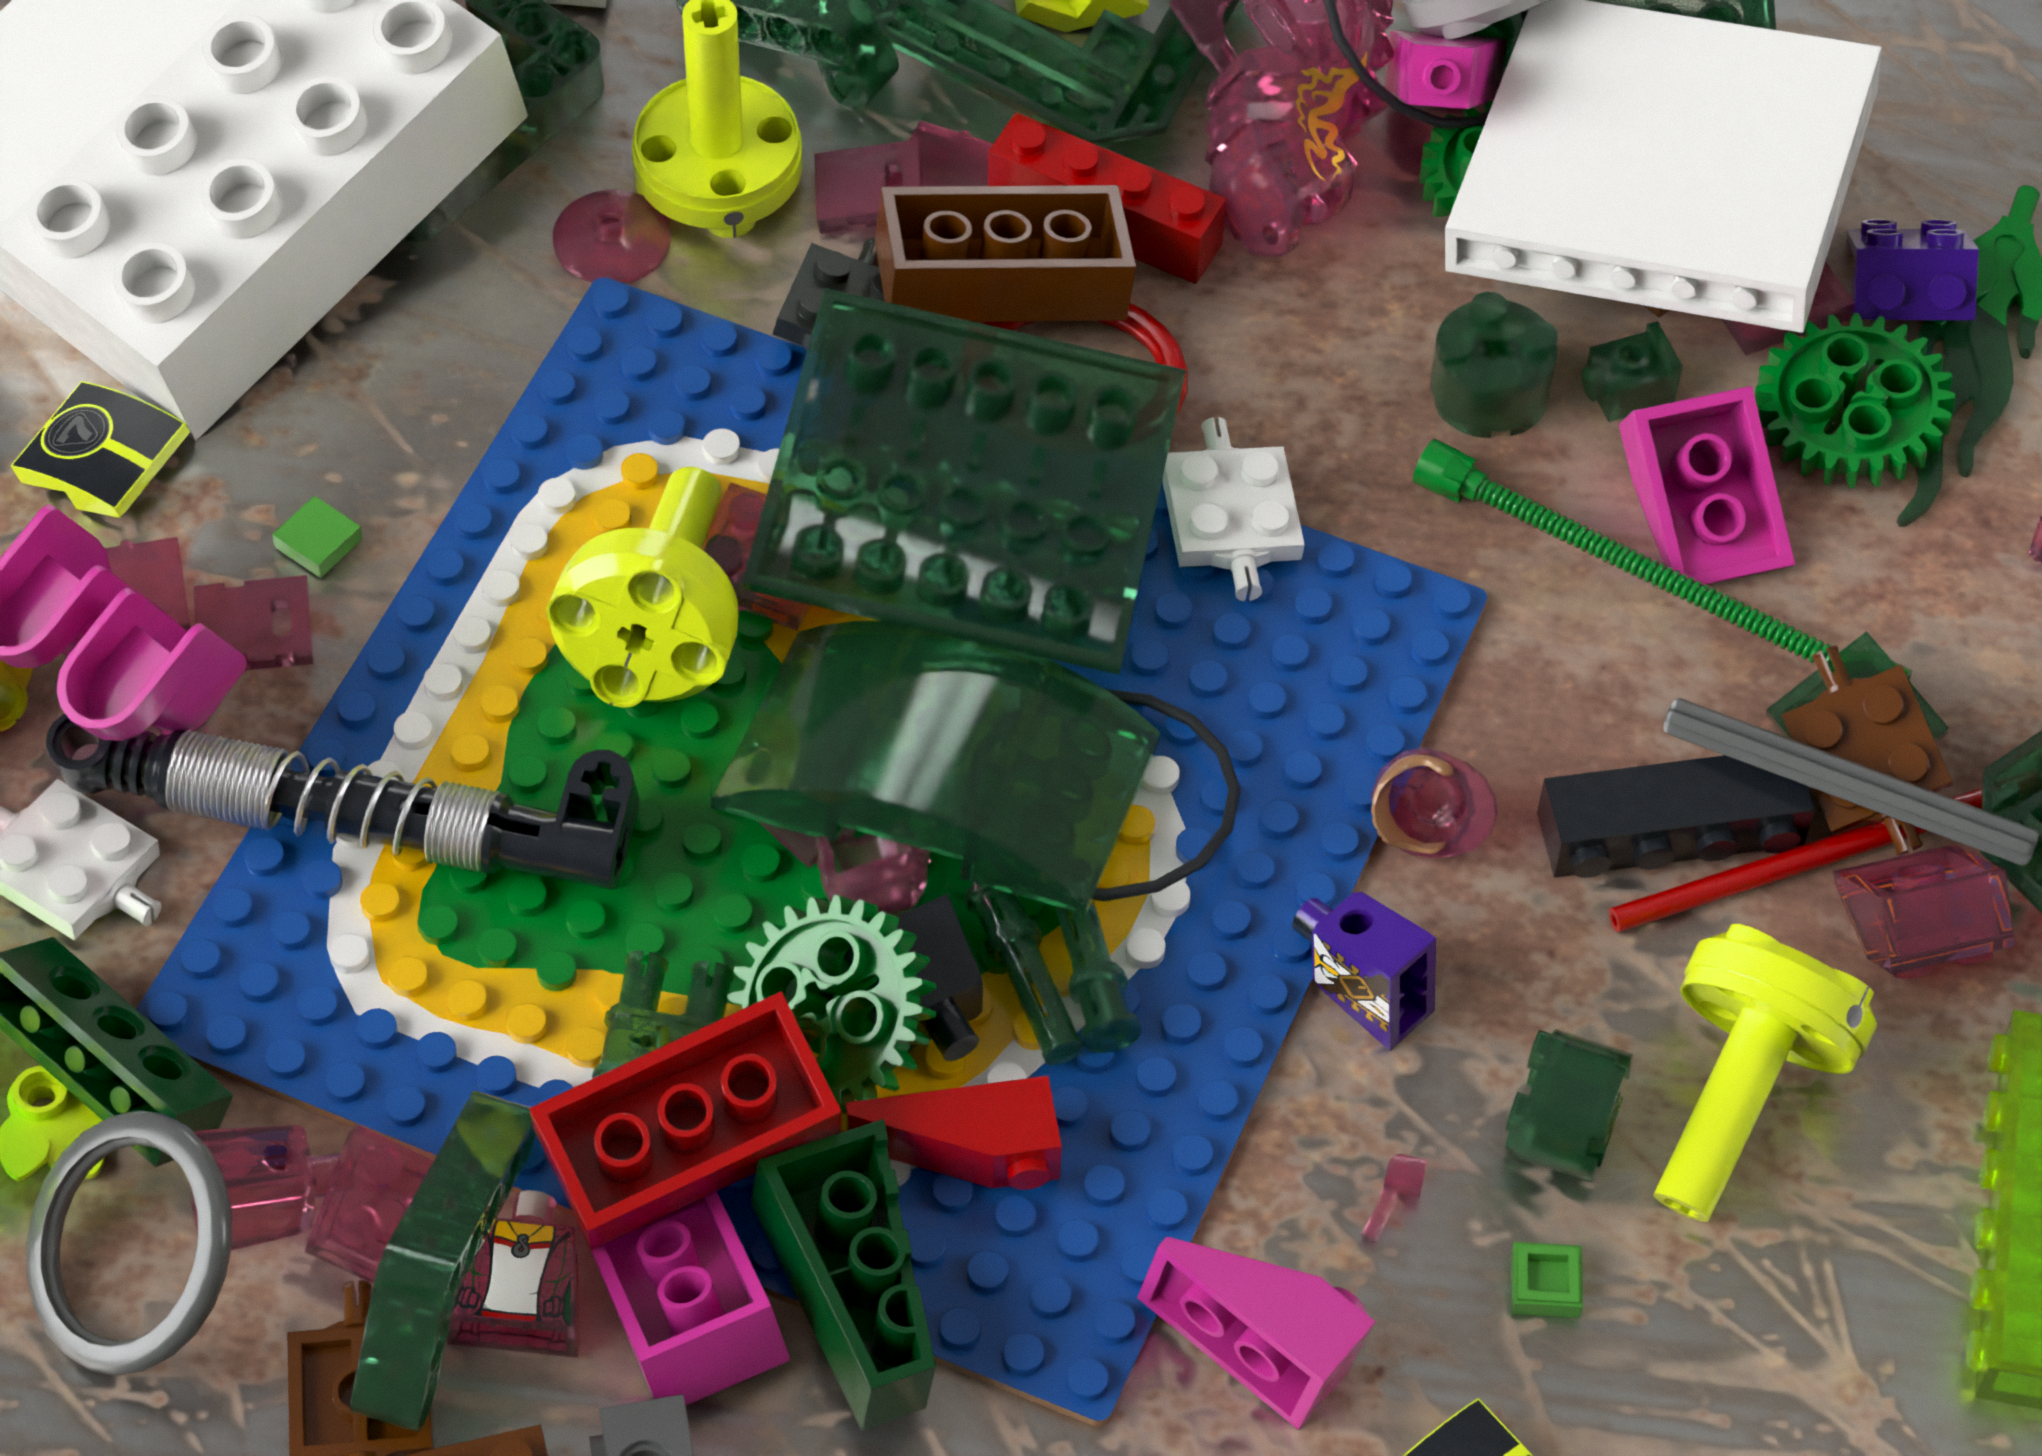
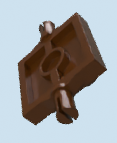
M1838 646L1826 648L1835 669L1833 673L1822 650L1812 655V659L1817 665L1827 690L1823 691L1814 701L1781 714L1791 739L1933 792L1953 786V781L1902 664L1869 678L1850 679L1838 651ZM1813 788L1833 835L1861 823L1884 821L1897 851V856L1909 853L1900 833L1901 828L1904 829L1913 851L1923 846L1915 826Z
M358 1280L359 1305H357L354 1281H349L342 1287L344 1294V1321H339L324 1329L287 1332L289 1456H404L434 1449L431 1347L428 1320L391 1323L372 1318V1284L367 1281Z

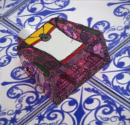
M521 1191L515 1196L511 1219L483 1217L476 1221L443 1305L442 1317L448 1344L578 1358L580 1350L579 1261L574 1228L568 1225L552 1223L556 1201L553 1197L539 1191Z

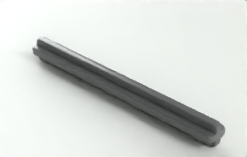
M1676 698L1667 711L1664 731L1671 736L2020 866H2025L2029 863L2036 849L2039 833L2035 829L1682 698Z

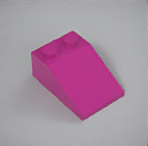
M1752 386L1634 410L1618 424L1632 483L1666 568L1670 566L1673 568V572L1678 570L1681 575L1684 573L1688 578L1693 577L1695 582L1699 580L1702 582V585H1708L1795 565Z
M717 1191L593 1250L590 1248L654 1399L684 1394L686 1406L791 1360L772 1306Z
M1166 1237L1158 1246L1137 1297L1298 1430L1348 1373L1376 1322L1367 1315L1364 1305L1354 1294L1342 1287H1332L1319 1276L1171 1237Z

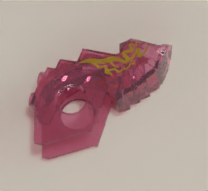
M1172 0L1169 3L1170 7L1203 56H1208L1220 74L1209 85L1204 105L1212 112L1205 130L1210 136V141L1204 160L1212 167L1209 191L1227 198L1223 225L1230 229L1235 240L1243 243L1249 254L1265 257L1283 256L1297 248L1302 226L1318 225L1339 214L1347 205L1353 191L1357 162L1345 149L1344 144L1354 139L1362 131L1360 125L1381 114L1389 105L1362 83L1363 81L1334 42L1323 0H1241L1245 5L1244 11L1269 46L1245 50L1241 55L1230 45L1223 28L1222 18L1225 9L1234 0ZM1335 0L1346 40L1368 74L1378 81L1375 72L1383 68L1394 57V49L1385 33V30L1394 23L1391 15L1393 0Z

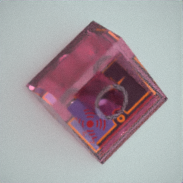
M1954 844L1833 871L1836 888L1867 960L1891 973L1896 978L1921 977L1932 971L1931 965L1954 961L1957 964L1986 962L1993 958L1992 951L2015 946L2006 871Z

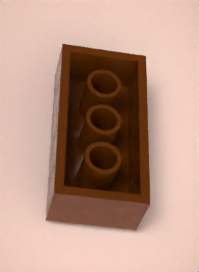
M1118 185L881 187L875 246L888 323L1127 320L1136 264Z

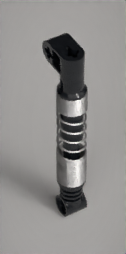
M63 714L52 723L46 737V748L49 757L63 781L71 789L82 794H96L113 788L122 793L130 791V793L137 796L145 794L148 798L155 799L162 809L171 810L173 813L177 811L179 814L196 815L198 818L202 816L204 819L208 817L210 820H221L223 823L227 821L229 824L233 822L235 825H246L248 828L252 826L254 829L258 827L260 830L264 828L266 831L276 826L282 814L296 816L294 832L297 837L303 834L307 819L325 822L327 839L330 844L335 841L337 835L359 839L363 850L368 847L370 842L393 846L392 851L396 857L401 853L402 848L424 852L425 858L430 864L434 862L436 865L440 863L442 866H453L456 869L458 867L462 870L466 868L468 871L472 869L474 872L479 871L481 874L483 872L494 874L501 868L614 890L623 871L639 811L640 798L630 765L620 754L611 750L590 751L583 754L573 763L568 773L559 810L555 812L515 804L509 794L501 793L498 790L495 792L492 789L487 791L483 788L481 790L479 787H468L466 784L462 786L460 783L456 785L454 782L449 783L447 780L437 788L436 783L430 777L420 780L417 784L404 781L401 773L396 770L388 773L384 778L372 776L370 769L364 764L356 766L351 771L340 770L337 762L330 757L321 761L310 774L306 758L298 751L288 754L284 748L280 750L278 747H267L265 744L261 746L257 743L255 745L253 742L230 740L228 737L205 735L202 732H192L191 730H177L169 735L160 734L158 736L153 732L144 731L140 735L124 741L103 740L79 727L66 714ZM88 744L98 745L96 751L90 757L83 760L72 759L75 752L82 746ZM296 757L300 759L304 773L292 771L290 760ZM327 764L332 765L336 773L333 779L317 775ZM362 770V771H364L366 774L357 773V772ZM396 777L399 781L392 780L390 778ZM428 783L431 787L423 786V784ZM606 786H613V787H614V788H607V789L605 790V787H606ZM603 793L602 801L609 822L597 820L598 809L593 795H602Z

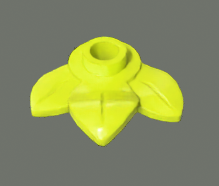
M43 1066L28 1068L16 1078L8 1091L7 1104L10 1116L0 1127L1 1164L6 1173L16 1181L26 1179L46 1163L52 1168L61 1153L82 1132L103 1120ZM39 1098L54 1100L46 1106H31ZM105 1157L88 1172L85 1179L95 1178L99 1175Z

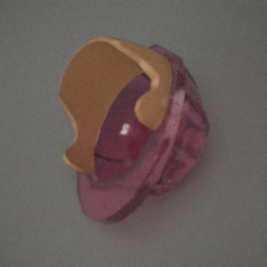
M1424 747L1403 751L1383 766L1379 771L1371 792L1372 821L1374 828H1377V834L1382 837V841L1415 856L1430 858L1449 857L1474 850L1492 833L1498 815L1496 795L1487 778L1469 763L1455 756Z

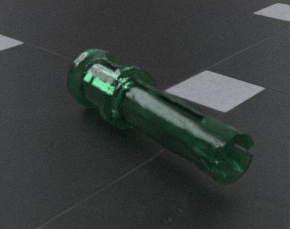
M1078 861L1060 863L1051 868L1046 874V879L1055 883L1090 887L1087 868ZM1052 895L1061 933L1073 969V974L1068 983L1069 995L1074 1003L1080 1005L1085 1023L1081 1032L1083 1044L1088 1050L1096 1053L1114 1052L1128 1047L1141 1035V1024L1139 1018L1129 1010L1124 993L1128 987V979L1125 971L1111 960L1094 900L1082 897Z
M1008 872L992 874L974 883L964 895L965 905L968 911L977 914L987 936L984 946L988 956L997 963L1003 964L1018 997L1020 1006L1042 1050L1044 1061L1047 1065L1066 1063L1083 1051L1084 1044L1077 1035L1058 987L1054 983L1040 952L1039 946L1042 942L1041 927L1036 920L1029 918L1019 897L1022 887L1018 877ZM1002 912L1004 914L1005 920H1003L1001 916ZM1033 982L1035 983L1037 990L1042 998V1001L1046 1007V1010L1048 1012L1047 1017L1032 986Z

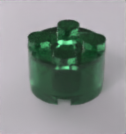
M1486 291L1479 293L1473 298L1472 302L1452 311L1439 327L1430 376V389L1435 398L1434 406L1441 418L1460 432L1480 438H1491L1492 432L1511 430L1510 436H1513L1533 427L1544 415L1549 402L1557 359L1558 332L1551 323L1546 322L1532 309L1506 300L1501 294Z
M1555 1029L1552 1034L1539 1030L1527 1064L1530 1072L1526 1087L1532 1089L1530 1095L1521 1092L1516 1094L1506 1125V1131L1509 1133L1505 1148L1514 1150V1158L1593 1183L1596 1178V1168H1600L1615 1127L1623 1101L1622 1093L1619 1090L1623 1078L1629 1079L1634 1054Z

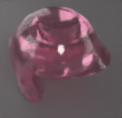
M898 816L895 821L852 840L828 842L826 837H815V846L818 852L817 865L820 870L821 884L829 903H831L834 895H840L853 900L854 905L860 899L877 905L878 913L884 911L899 916L912 910L921 900L927 883V864L931 862V850H923L918 831L912 823L910 816Z

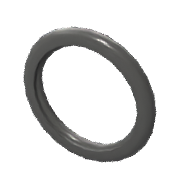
M140 1110L109 1117L82 1132L61 1153L44 1179L32 1210L26 1242L27 1280L32 1303L46 1334L68 1358L90 1371L119 1376L143 1372L174 1356L197 1334L216 1304L227 1276L233 1243L232 1207L225 1177L211 1150L188 1126L166 1114ZM140 1145L153 1147L166 1153L183 1169L192 1187L198 1212V1243L193 1269L184 1292L169 1315L152 1331L138 1338L119 1341L96 1335L86 1329L75 1317L66 1298L60 1272V1243L65 1217L75 1192L88 1172L111 1152L119 1148Z

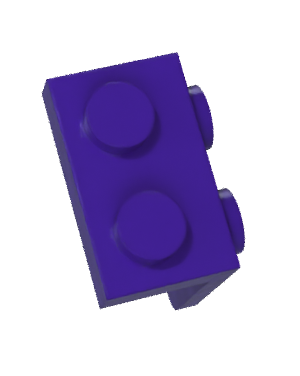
M1867 219L1861 221V229L1847 230V244L1854 255L1852 316L1854 313H1859L1862 320H1876L1879 316H1883L1885 320H1975L1979 249L1965 230L1957 229L1956 221L1930 219L1921 221L1920 229H1897V222L1894 220Z

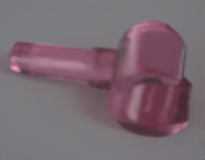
M1397 1154L1390 1159L1384 1187L1379 1196L1380 1200L1361 1234L1365 1240L1371 1243L1377 1242L1391 1213L1396 1207L1398 1194L1420 1198L1427 1164L1425 1159L1405 1154Z

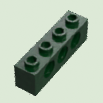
M50 937L0 952V1029L102 1120L139 1110L166 1114L188 1126L208 1148L212 1146L233 1098V1094L56 938ZM140 1145L132 1146L154 1167L174 1161L171 1156L156 1148Z

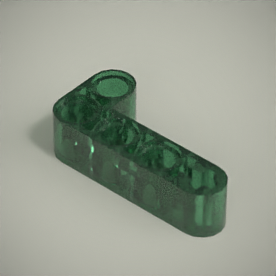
M676 0V5L681 15L685 5L690 0ZM730 0L737 10L738 41L816 60L829 94L835 101L850 110L860 111L864 109L899 69L898 58L883 13L874 0Z

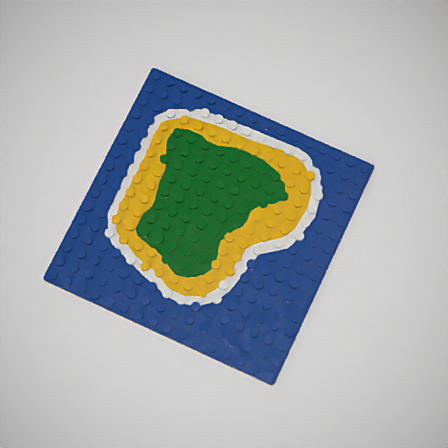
M606 277L598 278L592 282L298 752L302 753L306 758L310 774L321 761L330 757L337 762L340 770L351 771L356 766L364 764L370 769L372 776L382 778L396 770L401 773L404 781L417 784L420 780L430 777L436 783L437 788L447 780L449 783L454 782L456 785L460 783L462 786L466 784L468 787H479L481 790L483 788L487 791L492 789L493 792L498 790L501 793L509 794L515 804L555 812L559 810L568 773L578 758L593 750H611L616 752L629 763L640 798L636 823L617 887L614 890L505 868H501L494 874L484 872L481 874L479 871L474 872L472 869L468 871L466 868L462 870L458 867L456 869L453 866H442L440 863L438 865L434 862L430 864L427 862L424 852L402 848L401 853L396 857L392 851L393 846L370 842L368 847L363 850L359 839L338 835L335 841L330 844L327 839L325 822L307 819L303 834L297 837L294 832L296 816L282 814L276 826L269 831H266L264 828L260 830L258 827L255 829L252 826L250 827L136 1010L204 1068L519 1195L521 1191L527 1190L546 1193L549 1195L547 1206L575 1217L534 1131L529 1108L742 1010V1005L727 1000V994L744 990L746 981L739 978L733 972L734 967L745 966L752 968L755 959L749 954L745 945L747 942H752L765 946L769 942L763 928L765 921L786 927L784 908L788 905L801 909L807 914L809 897L822 899L830 905L833 896L840 895L853 900L854 905L860 899L877 905L878 913L884 911L899 916L946 894L952 903L983 982V1011L977 1018L968 1021L977 1034L979 1042L968 1055L955 1061H946L932 1039L929 1045H918L908 1050L907 1052L918 1065L917 1068L911 1070L897 1066L893 1071L898 1079L900 1088L897 1091L875 1085L878 1098L1049 1076L1062 1154L1060 1179L1047 1181L1040 1187L1028 1190H1019L1011 1186L990 1188L889 1159L891 1169H895L899 1188L898 1203L904 1230H907L912 1249L911 1264L915 1284L919 1286L934 1360L938 1364L1096 1427L1104 1426L1111 1420L1158 1318L1155 1312L1137 1298L1156 1250L1166 1237L1193 1243L1313 983L1312 943L1293 929L1294 917L1301 906L1311 898L1316 897L1331 909H1334L1355 892L1380 837L1377 834V828H1374L1371 812L1375 788L1381 776L1393 763L1403 757L1418 755L1485 610L1487 594L1477 586L1300 524L1305 544L1302 559L1274 561L1257 567L1259 583L1262 587L1261 596L1249 601L1247 591L1246 600H1238L1235 595L1236 589L1230 569L1211 565L1179 567L1161 474L1111 456L1084 459L1060 457L1025 448L999 434L981 418L973 407L857 366L838 364L830 384L820 387L818 385L823 369L820 370L815 384H812L806 374L815 355L804 347ZM683 467L704 469L718 480L722 489V497L702 550L717 562L729 578L737 597L739 611L737 636L725 671L718 681L703 691L685 699L670 702L641 701L639 704L627 708L609 705L597 697L590 681L576 671L559 650L547 617L548 603L564 567L581 546L594 537L608 531L623 528L649 529L671 474ZM1093 688L1150 694L1195 715L1228 750L1241 789L1233 831L1203 868L1160 892L1111 901H1098L1052 895L1004 872L973 838L961 796L972 753L1002 719L1046 696ZM1094 700L1048 708L1010 728L982 760L974 798L983 831L1013 863L1055 883L1107 889L1156 880L1196 858L1221 827L1228 788L1217 755L1188 725L1147 706ZM297 757L294 758L291 762V770L304 773L301 760ZM327 764L319 771L317 776L333 779L336 773L333 766ZM1411 768L1400 773L1393 780L1389 792L1390 813ZM362 770L357 772V773L366 774V773H365L364 771H362ZM396 777L390 778L392 780L399 781ZM428 783L423 784V786L431 787ZM606 786V787H605V790H606L607 788H614V787H613V786ZM603 793L602 795H593L598 809L597 820L609 822L602 801ZM796 977L787 986L785 994L787 1003L796 994L798 986ZM866 1016L864 1030L867 1035L875 1025ZM819 1037L813 1040L810 1045L815 1059L820 1052ZM842 1114L841 1132L847 1131L846 1114ZM756 1173L718 1190L717 1193L765 1293L802 1308L751 1205Z

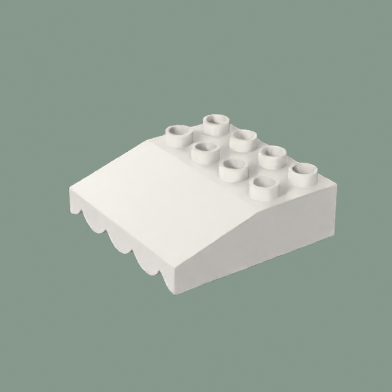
M12 0L0 11V290L143 401L186 423L190 430L188 436L197 441L528 117L501 34L453 0Z

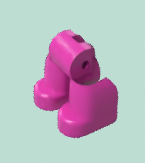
M51 504L45 505L37 512L0 558V660L16 668H37L52 662L61 653L68 656L59 671L56 688L60 708L73 723L103 740L124 741L140 735L150 725L157 728L164 735H169L177 730L193 731L216 711L226 694L246 669L247 662L245 656L205 625L199 623L192 626L188 631L185 630L174 618L132 586L114 575L111 571L107 551L100 541Z

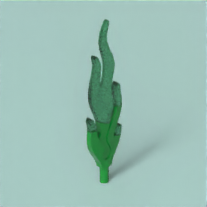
M2023 185L2017 189L2008 217L2002 216L1992 229L1973 240L1979 249L1975 320H1924L1917 338L1925 337L1928 339L1926 356L1931 355L1934 345L1938 341L1943 340L1944 363L1941 372L1952 373L1950 392L1955 393L1952 419L1968 401L1971 400L1974 407V412L1965 426L1955 453L1959 474L1962 477H1969L1971 475L1975 450L1998 422L2009 402L2014 377L2013 361L2006 328L2007 310L2015 303L2019 308L2020 318L2016 342L2019 355L2024 359H2029L2033 353L2035 332L2042 319V257L2035 242L2034 225L2030 224L2040 198V193L2036 188L2029 185ZM1945 435L1942 437L1939 453L1927 451L1925 467L1922 469L1915 467L1918 486L1914 497L1897 518L1896 523L1900 527L1908 526L1926 513L1940 492Z

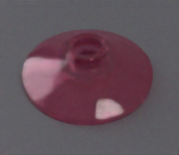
M601 190L576 199L561 212L553 229L554 251L560 263L571 274L591 283L601 277L610 278L624 284L643 278L663 262L671 244V229L668 218L656 210L643 195L627 190Z

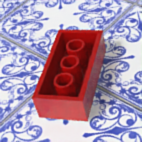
M782 991L529 1108L534 1131L591 1250L756 1173L759 1159L841 1133L842 1111Z

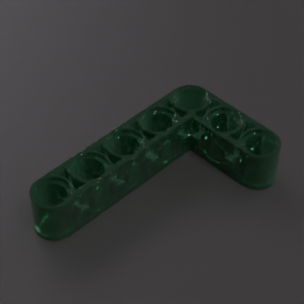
M465 0L467 11L501 34L528 117L403 238L404 240L422 242L438 235L599 99L603 94L605 86L601 46L598 38L592 32L543 0Z
M473 1091L381 1257L372 1289L351 1397L350 1412L416 1432H420L431 1409L439 1380L455 1297L532 1150L536 1133L529 1110L531 1107L478 1091Z

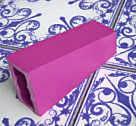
M1390 30L1385 88L1408 105L1469 109L1495 99L1503 78L1506 38L1466 35L1447 40L1444 39V36H1431L1424 32Z

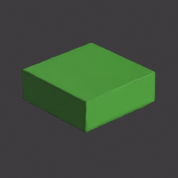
M315 495L272 534L275 548L319 578H322L363 539L360 525Z
M1513 1242L1511 1251V1314L1580 1318L1583 1309L1582 1246Z

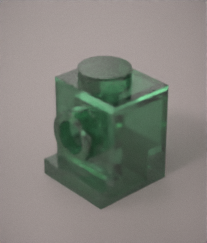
M1656 321L1647 324L1645 332L1590 347L1587 365L1582 368L1581 377L1586 395L1592 402H1598L1608 422L1627 417L1634 410L1675 402L1683 365L1659 322Z

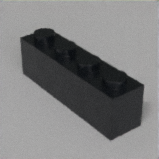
M1723 755L1544 778L1537 816L1554 878L1571 875L1591 878L1599 876L1606 871L1639 867L1645 870H1653L1664 867L1671 862L1695 859L1714 862L1724 860L1733 854L1765 851L1773 854L1781 853L1796 846L1805 845L1815 810L1807 786Z

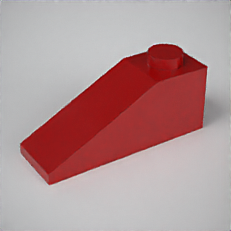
M1049 1076L846 1102V1130L884 1119L888 1135L887 1150L889 1159L990 1188L1011 1186L1019 1190H1028L1040 1187L1047 1181L1060 1179L1062 1145Z

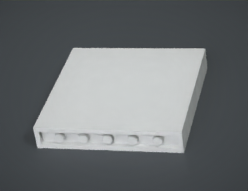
M1552 0L1529 8L1445 226V271L1803 333L1878 92L1882 47L1586 0Z

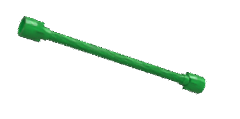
M1434 438L1421 454L1414 470L1413 483L1457 503L1461 502L1463 497L1473 502L1483 500L1484 504L1490 503L1491 507H1497L1499 511L1504 510V513L1507 515L1511 513V516L1513 518L1518 517L1519 521L1525 520L1527 525L1532 523V527H1539V530L1542 532L1546 530L1548 535L1553 533V537H1560L1562 542L1567 540L1568 545L1574 544V547L1577 549L1581 547L1583 552L1588 550V554L1591 556L1595 554L1597 559L1602 557V561H1609L1611 566L1616 564V568H1623V571L1626 573L1630 571L1632 576L1637 575V578L1640 580L1644 578V581L1646 583L1651 582L1652 586L1658 585L1659 589H1665L1667 593L1672 592L1675 597L1680 595V599H1687L1689 604L1694 602L1695 607L1701 606V609L1704 611L1708 609L1710 614L1715 613V616L1718 618L1722 616L1724 621L1730 619V624L1734 625L1737 623L1738 628L1744 626L1745 631L1749 632L1751 630L1753 635L1758 634V637L1761 639L1766 637L1765 640L1767 642L1773 641L1775 646L1780 644L1781 649L1787 648V651L1790 653L1794 651L1796 656L1801 655L1804 660L1809 658L1810 663L1815 662L1812 659V655L1822 650L1831 672H1835L1826 648L1831 647L1830 644L1824 645L1822 640L1817 641L1814 636L1809 638L1808 633L1802 635L1800 629L1795 631V627H1788V624L1785 622L1781 624L1779 619L1773 621V616L1769 615L1766 617L1765 612L1759 614L1758 609L1754 608L1752 610L1750 605L1745 606V603L1742 601L1737 603L1738 600L1736 598L1730 600L1731 597L1728 594L1723 596L1721 591L1716 593L1715 588L1709 589L1707 584L1702 585V582L1699 580L1695 582L1693 577L1688 578L1684 573L1681 575L1678 570L1673 572L1672 567L1666 568L1664 563L1659 565V561H1652L1650 556L1645 558V554H1638V551L1635 549L1631 551L1629 546L1624 547V544L1621 542L1617 544L1615 539L1610 540L1608 536L1603 537L1602 533H1596L1594 529L1589 530L1588 526H1582L1580 522L1575 523L1573 519L1568 520L1567 516H1561L1559 512L1554 513L1553 509H1547L1545 505L1540 506L1539 502L1533 503L1532 499H1526L1524 495L1519 496V493L1516 491L1512 493V490L1510 488L1505 489L1504 485L1498 486V483L1495 481L1491 483L1488 474L1476 468V459ZM1867 649L1863 650L1861 656L1850 650L1846 652L1841 650L1839 652L1850 679L1869 678L1900 665ZM1902 665L1910 681L1912 670Z

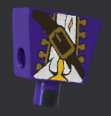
M1363 892L1352 893L1334 909H1331L1316 897L1309 899L1301 906L1294 917L1292 927L1312 943L1313 980L1316 985L1383 1046L1391 1051L1435 1011L1436 937Z

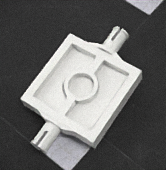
M1213 417L1205 420L1201 425L1206 450L1162 454L1160 472L1179 567L1211 565L1230 569L1236 589V598L1245 601L1248 591L1249 601L1257 599L1262 594L1257 567L1274 561L1301 560L1305 546L1284 447L1233 448L1230 444L1227 421L1224 418L1218 417L1215 427Z
M59 779L49 786L28 808L21 810L19 813L14 814L0 805V895L73 940L97 918L112 912L114 909L122 910L140 921L144 926L152 924L151 918L156 920L161 911V902L154 900L135 888L138 877L160 856L159 844L156 838L82 793L71 789Z

